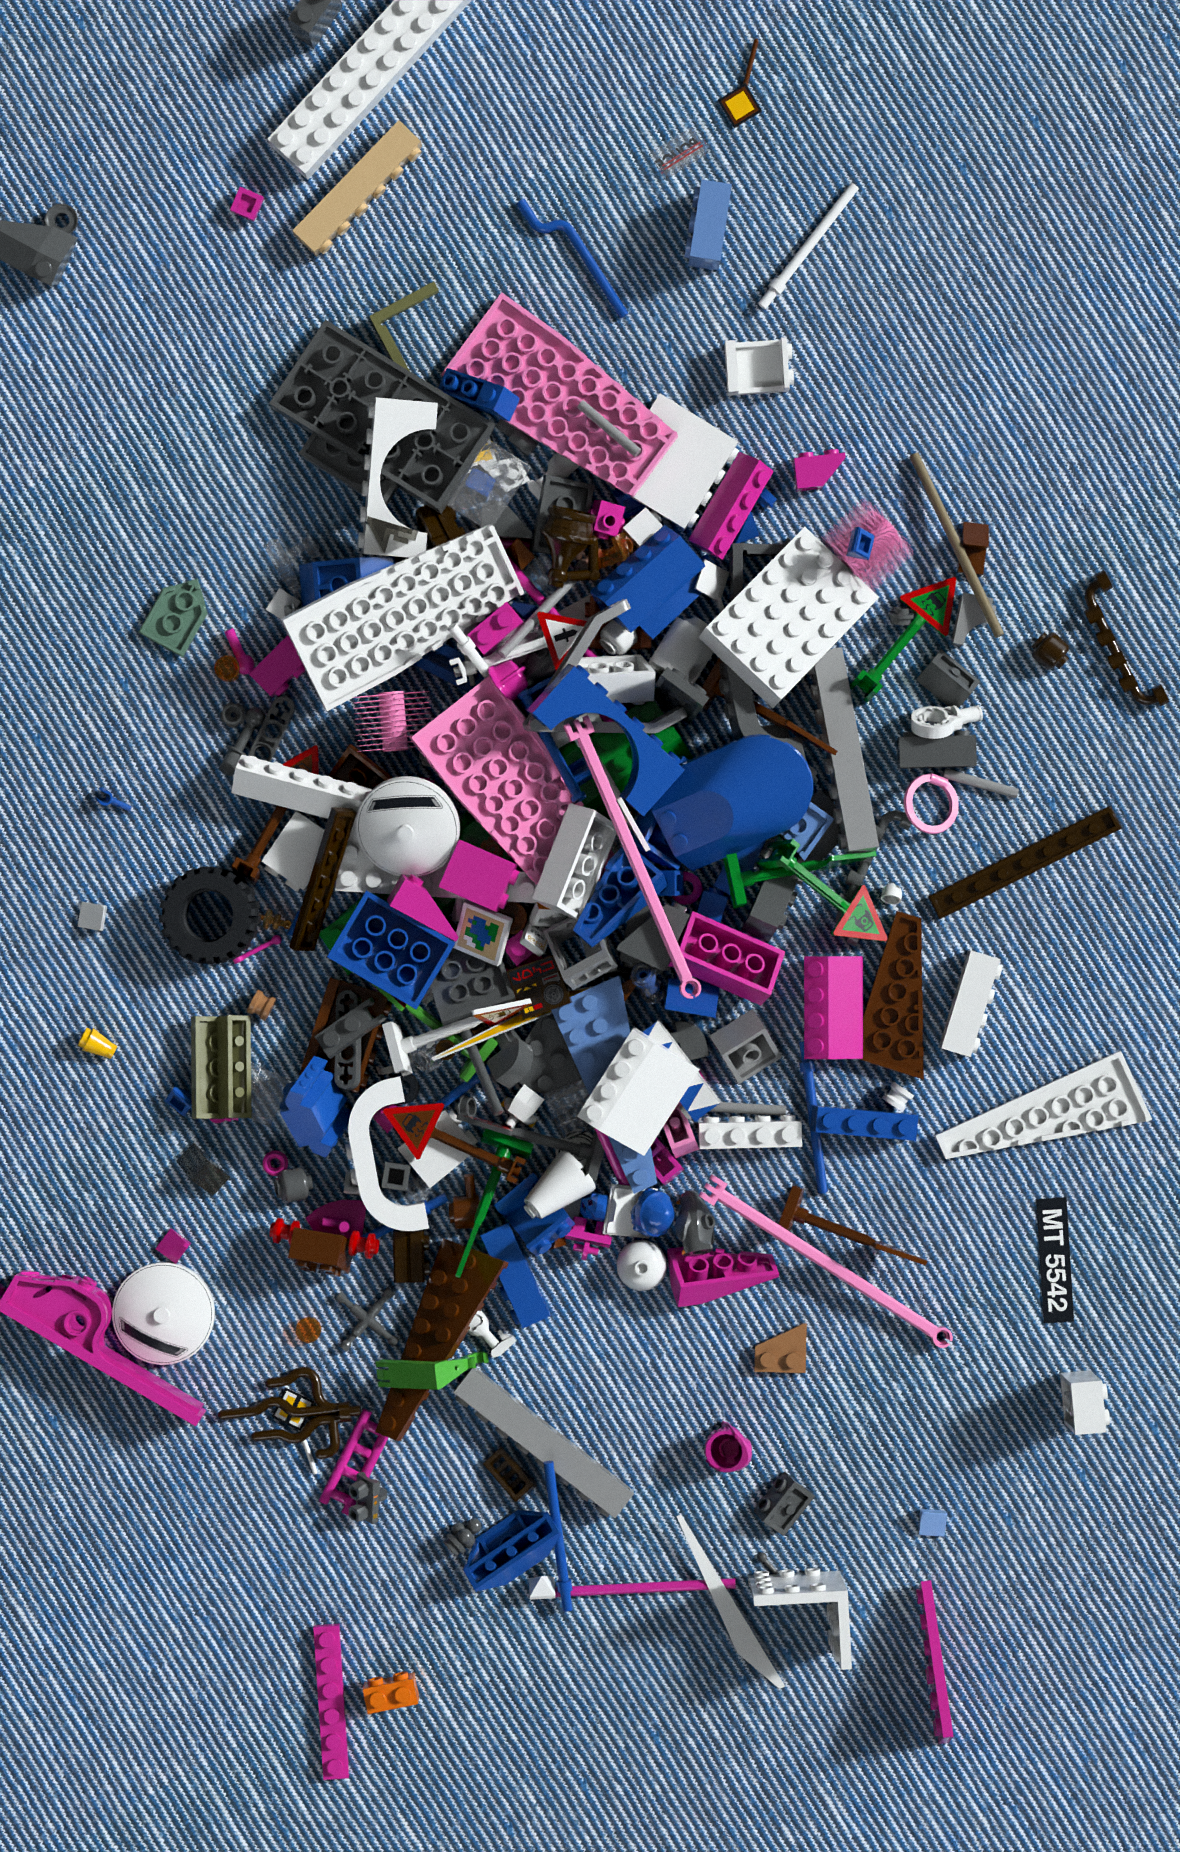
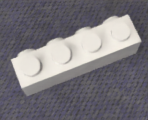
M781 1115L780 1120H770V1116H755V1120L745 1121L744 1116L729 1117V1121H719V1117H704V1122H698L699 1149L802 1147V1121L796 1119V1115Z

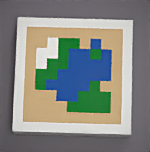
M466 900L463 903L456 931L459 938L457 941H454L455 946L453 948L499 966L502 962L513 918Z

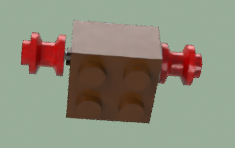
M277 1218L276 1222H272L269 1235L273 1238L274 1243L279 1244L282 1239L288 1240L290 1245L288 1258L295 1262V1266L301 1267V1270L316 1273V1269L325 1271V1274L340 1277L341 1273L349 1274L352 1257L357 1252L364 1253L366 1259H371L373 1255H377L379 1250V1240L376 1239V1235L370 1233L366 1238L360 1237V1232L354 1230L351 1237L347 1239L343 1235L301 1229L300 1222L295 1220L291 1225L284 1223L283 1218Z

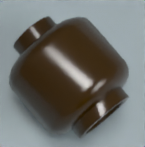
M1044 632L1031 646L1034 649L1032 657L1046 670H1051L1055 666L1060 669L1069 659L1066 655L1069 651L1068 644L1054 632L1048 635Z

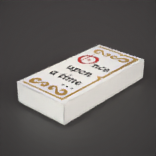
M528 917L520 944L537 956H542L548 945L543 931L550 927L531 926Z

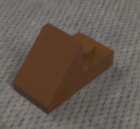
M963 522L961 543L976 575L982 576L984 573L986 549L989 547V525ZM958 561L957 573L964 574V571Z

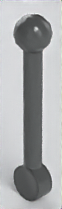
M760 1552L757 1555L758 1561L763 1562L774 1575H778L779 1572L767 1560L766 1553Z

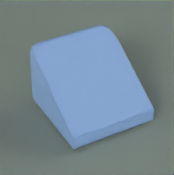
M920 1509L919 1535L944 1537L947 1512L945 1510Z

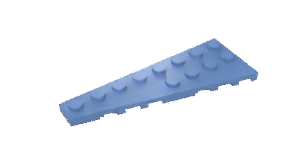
M619 975L571 996L573 1003L551 1010L589 1095H591L630 1034ZM608 1136L634 1194L657 1184L651 1146L645 1156Z

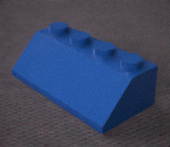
M664 525L596 585L590 593L600 610L622 599H627L631 609L612 620L632 633L705 567V564L680 535Z

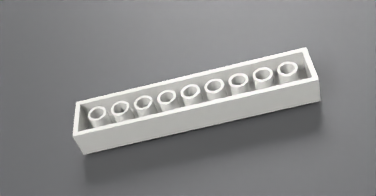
M394 0L268 138L270 146L309 180L472 0Z

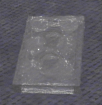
M488 439L447 502V506L480 527L489 524L495 526L531 470V466Z

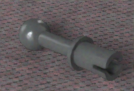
M258 707L250 708L246 712V724L234 746L228 745L227 754L218 769L228 776H233L241 755H246L242 751L254 729L260 727L265 720V713Z

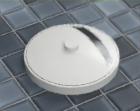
M395 777L378 784L365 797L357 816V836L363 851L376 866L397 876L403 874L409 877L412 874L420 877L438 870L452 856L460 836L459 815L450 797L437 785L418 777Z
M172 1262L148 1264L134 1271L119 1287L112 1308L113 1326L122 1345L135 1357L152 1364H175L194 1355L209 1338L215 1321L214 1300L204 1280L188 1267Z

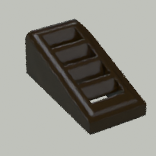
M500 1447L483 1463L515 1502L523 1500L537 1487L535 1481L503 1447ZM503 1457L506 1461L495 1469L493 1465ZM510 1465L512 1469L502 1476L500 1473ZM517 1473L519 1477L509 1484L507 1481ZM524 1481L526 1485L517 1492L515 1488Z

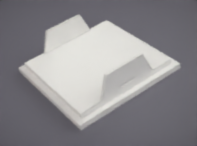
M611 1184L602 1234L649 1238L638 1231H634L631 1223L630 1212L644 1190L634 1194L631 1186Z

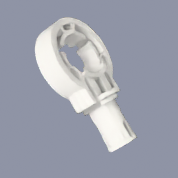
M955 705L945 708L937 706L922 707L915 710L911 715V730L914 734L923 738H944L951 735L953 731L962 729L963 724L982 721L983 712L979 705L959 709ZM927 721L937 722V724H933V726H931L930 723H926V722H927Z

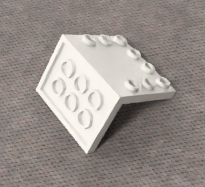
M819 1568L805 1569V1573H794V1570L786 1569L780 1570L778 1575L769 1574V1571H756L754 1575L748 1576L754 1606L831 1602V1604H827V1619L829 1620V1625H831V1630H828V1643L834 1660L839 1662L841 1670L852 1669L848 1590L840 1571L820 1572Z

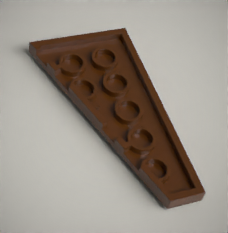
M896 911L863 1014V1059L860 1060L924 1080L921 918Z

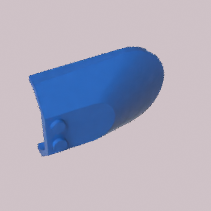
M749 735L679 764L685 771L651 809L674 857L691 871H695L725 858L728 854L739 852L795 826L805 815L813 796V777L804 757L788 742L784 743L778 739L771 738L770 735Z

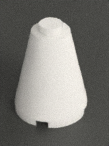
M561 1151L524 1199L526 1204L524 1209L532 1218L542 1219L592 1193L596 1189L595 1183L589 1173L586 1176L581 1170L583 1166L574 1156L567 1151Z

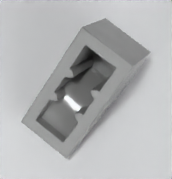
M962 593L960 595L951 645L961 647L972 628L988 624L974 594ZM987 597L995 613L996 606L992 605L993 598Z

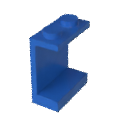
M532 1173L494 1206L526 1243L527 1249L535 1256L547 1252L555 1240L566 1236L571 1231V1227L575 1225V1222L564 1208L542 1219L532 1218L525 1211L524 1206L526 1204L524 1199L540 1179Z

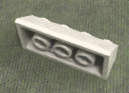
M569 803L567 811L563 815L558 834L554 838L549 857L544 863L540 880L535 886L532 899L549 909L578 920L594 893L595 886L617 834L612 821L593 809Z

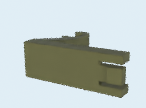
M435 282L425 285L421 289L369 316L392 361L408 371L410 370L386 325H381V323L439 293Z

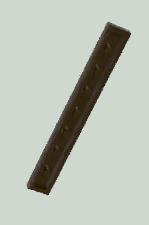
M1108 806L928 896V899L940 920L1122 829L1112 807Z

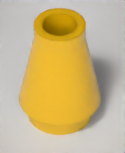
M87 1027L77 1046L82 1048V1051L109 1059L112 1058L117 1048V1045L109 1041L96 1029L93 1028L91 1030Z

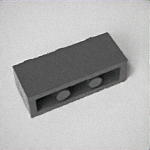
M964 730L954 731V736L929 739L920 737L913 732H903V737L897 738L898 769L977 766L976 735H969V731Z

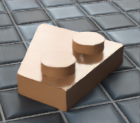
M801 1323L786 1332L775 1335L769 1340L756 1344L754 1372L806 1373L807 1324Z

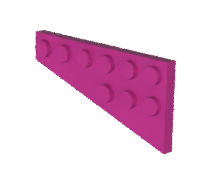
M931 1580L921 1581L920 1588L916 1589L917 1603L922 1604L923 1614H920L919 1617L921 1630H925L926 1640H923L925 1656H928L929 1666L925 1669L927 1685L931 1684L932 1692L929 1695L930 1708L935 1711L933 1730L934 1736L938 1737V1744H946L954 1736Z

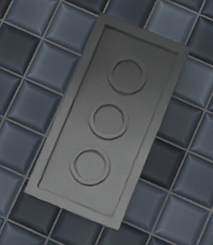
M667 667L655 684L654 699L668 710L678 706L679 708L683 707L688 716L682 720L690 725L709 697L706 696V691L697 684L692 686L684 680L686 677L675 668L671 670Z

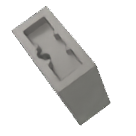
M568 917L561 922L552 924L543 933L563 980L572 990H575L616 968L618 964L605 937L598 943L601 951L570 967L560 943L576 935L573 929L578 920Z

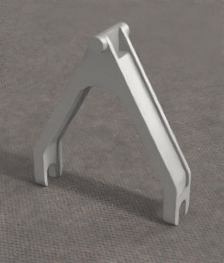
M622 599L587 620L546 688L567 664L575 667L578 665L602 624L631 609L627 599ZM678 706L649 723L641 722L645 726L643 731L645 733H658L688 715L683 707L679 708ZM529 714L523 722V728L526 731L565 732L563 725L569 723L572 731L575 732L576 729L573 721L576 719L569 717L556 725L552 730H549ZM580 721L582 728L586 727L584 722ZM591 722L595 730L594 733H624L616 722Z

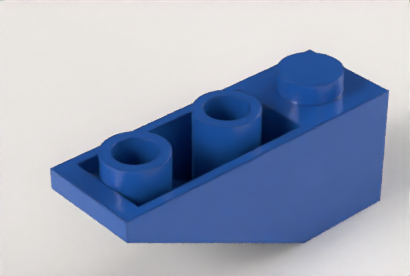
M449 368L446 369L438 387L439 390L461 403L509 422L520 400L518 396L504 386Z

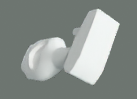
M556 453L549 460L548 470L544 475L566 478L579 465ZM543 476L536 482L534 480L527 482L529 491L538 501Z
M477 1311L469 1325L468 1333L472 1336L482 1337L492 1348L491 1355L493 1358L503 1354L517 1341L513 1335L509 1336L499 1329L498 1334L502 1339L499 1342L489 1331V1320L482 1311Z

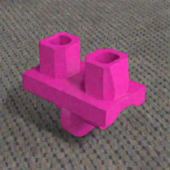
M577 1216L573 1217L575 1225L571 1227V1231L565 1236V1239L584 1243V1245L574 1243L573 1251L582 1252L581 1260L586 1261L588 1254L598 1255L599 1248L589 1246L590 1244L605 1248L610 1247L612 1237H609L610 1235L602 1234L604 1222L597 1221L593 1234L584 1232L587 1219Z

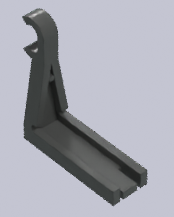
M789 538L785 539L784 544H731L729 548V603L743 590V556H777L791 541Z

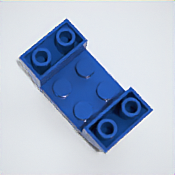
M395 556L358 557L299 565L302 607L350 582L396 564Z

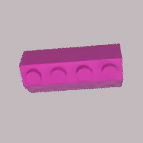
M804 956V1059H863V956Z

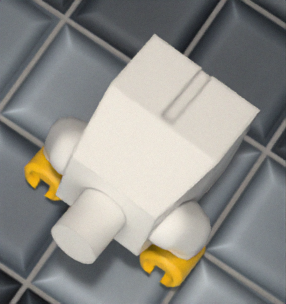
M524 1084L513 1099L505 1097L501 1103V1106L505 1107L506 1113L510 1115L505 1124L510 1128H514L520 1122L522 1125H529L532 1128L538 1121L533 1114L544 1099Z

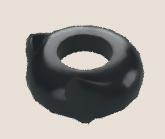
M401 1072L395 1073L390 1078L400 1076L401 1081H406L410 1086L408 1094L404 1095L405 1102L397 1104L411 1103L419 1094L420 1085L418 1079L413 1074L402 1076Z

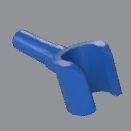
M99 788L100 791L106 793L104 799L95 797L101 805L111 804L128 812L130 811V805L114 798L106 788Z

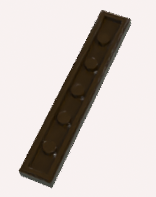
M331 807L289 945L293 951L315 950L357 814L352 808Z

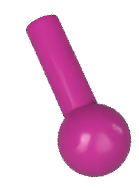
M230 628L224 631L236 657L234 667L240 674H249L254 669V660L251 656L245 654L234 628Z

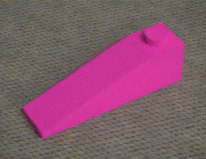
M684 1247L667 1250L671 1289L678 1307L703 1304L779 1277L772 1254L746 1251L733 1254L724 1253V1249L716 1248V1251H711L708 1254L689 1257L682 1255Z

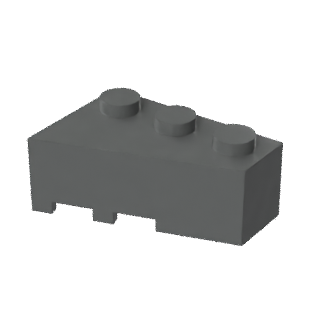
M794 856V857L797 859V862H798V863L806 862V861H804V860H802V859H800V858ZM796 875L762 881L755 901H753L750 913L741 930L769 942L778 928L783 929L788 915L784 914L787 906L792 907L796 899L797 893L794 892L796 884L801 885L803 881Z

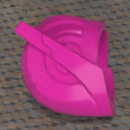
M722 1421V1427L712 1431L706 1440L704 1454L707 1458L706 1462L713 1469L723 1473L743 1470L748 1466L752 1458L751 1442L738 1429L731 1426L728 1422Z

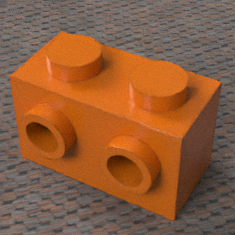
M398 1672L393 1674V1677L384 1679L382 1677H374L368 1679V1682H364L363 1694L367 1714L418 1704L419 1693L415 1673Z

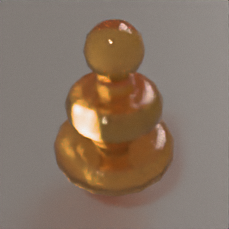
M268 909L265 916L259 914L261 920H263L262 927L264 930H267L270 924H273L274 930H277L279 926L289 929L292 923L290 920H281L280 914H276L273 917L272 909Z

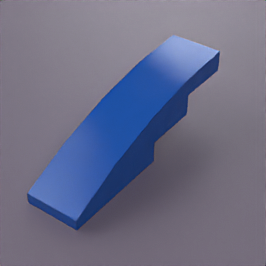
M708 554L701 558L702 561L706 559L717 565ZM699 573L639 625V628L651 640L702 594L694 589Z

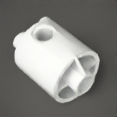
M676 617L648 664L660 676L667 667L671 670L675 668L683 673L686 677L684 680L693 686L714 653L698 638L708 624L697 617L685 620Z

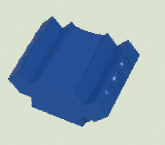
M314 1056L297 1081L288 1083L283 1088L284 1096L283 1101L280 1102V1114L299 1148L309 1145L313 1153L327 1157L333 1147L337 1145L339 1138L343 1136L344 1131L347 1130L352 1110L345 1108L348 1098L343 1096L335 1083L334 1073L324 1070L328 1061Z

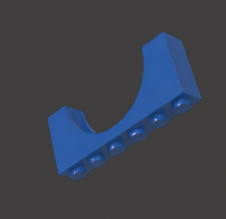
M567 664L527 711L549 730H552L563 720L583 713L602 714L616 722L628 738L632 751L631 774L627 785L619 797H622L623 801L636 813L644 817L685 771L679 765L681 759L671 751L666 753L661 748L663 745L662 741L653 734L648 736L643 731L645 726L636 717L630 719L624 713L627 709L618 700L615 699L612 702L606 696L608 691L600 683L596 682L593 684L588 679L590 674L578 664L575 667Z

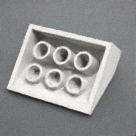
M633 1028L577 1117L645 1156L700 1069L642 1031Z

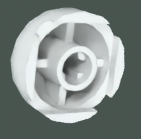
M644 1239L635 1240L625 1245L619 1253L616 1262L617 1273L621 1281L630 1289L637 1291L651 1290L658 1286L664 1279L667 1270L666 1256L662 1249L653 1242Z

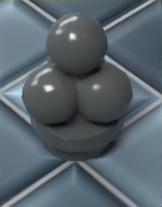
M473 1518L467 1522L466 1526L462 1523H455L451 1528V1533L449 1532L446 1535L447 1538L443 1543L456 1557L460 1553L463 1554L466 1551L465 1548H470L474 1545L475 1537L473 1534H477L481 1530V1522Z

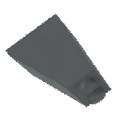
M672 902L671 905L665 904L662 907L678 942L690 915L685 913L686 907ZM652 916L616 947L617 950L661 971L665 970L670 959Z

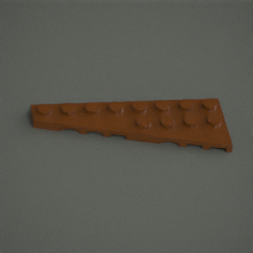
M443 1238L400 1360L435 1362L452 1358L470 1329L469 1325L477 1311H481L483 1308V1301L490 1290H494L497 1285V1278L502 1270L507 1268L509 1262L471 1248L461 1277L457 1278L455 1275L466 1246ZM390 1388L375 1432L395 1441H401L416 1416L414 1414L420 1404L429 1396L430 1393L428 1391L430 1389Z

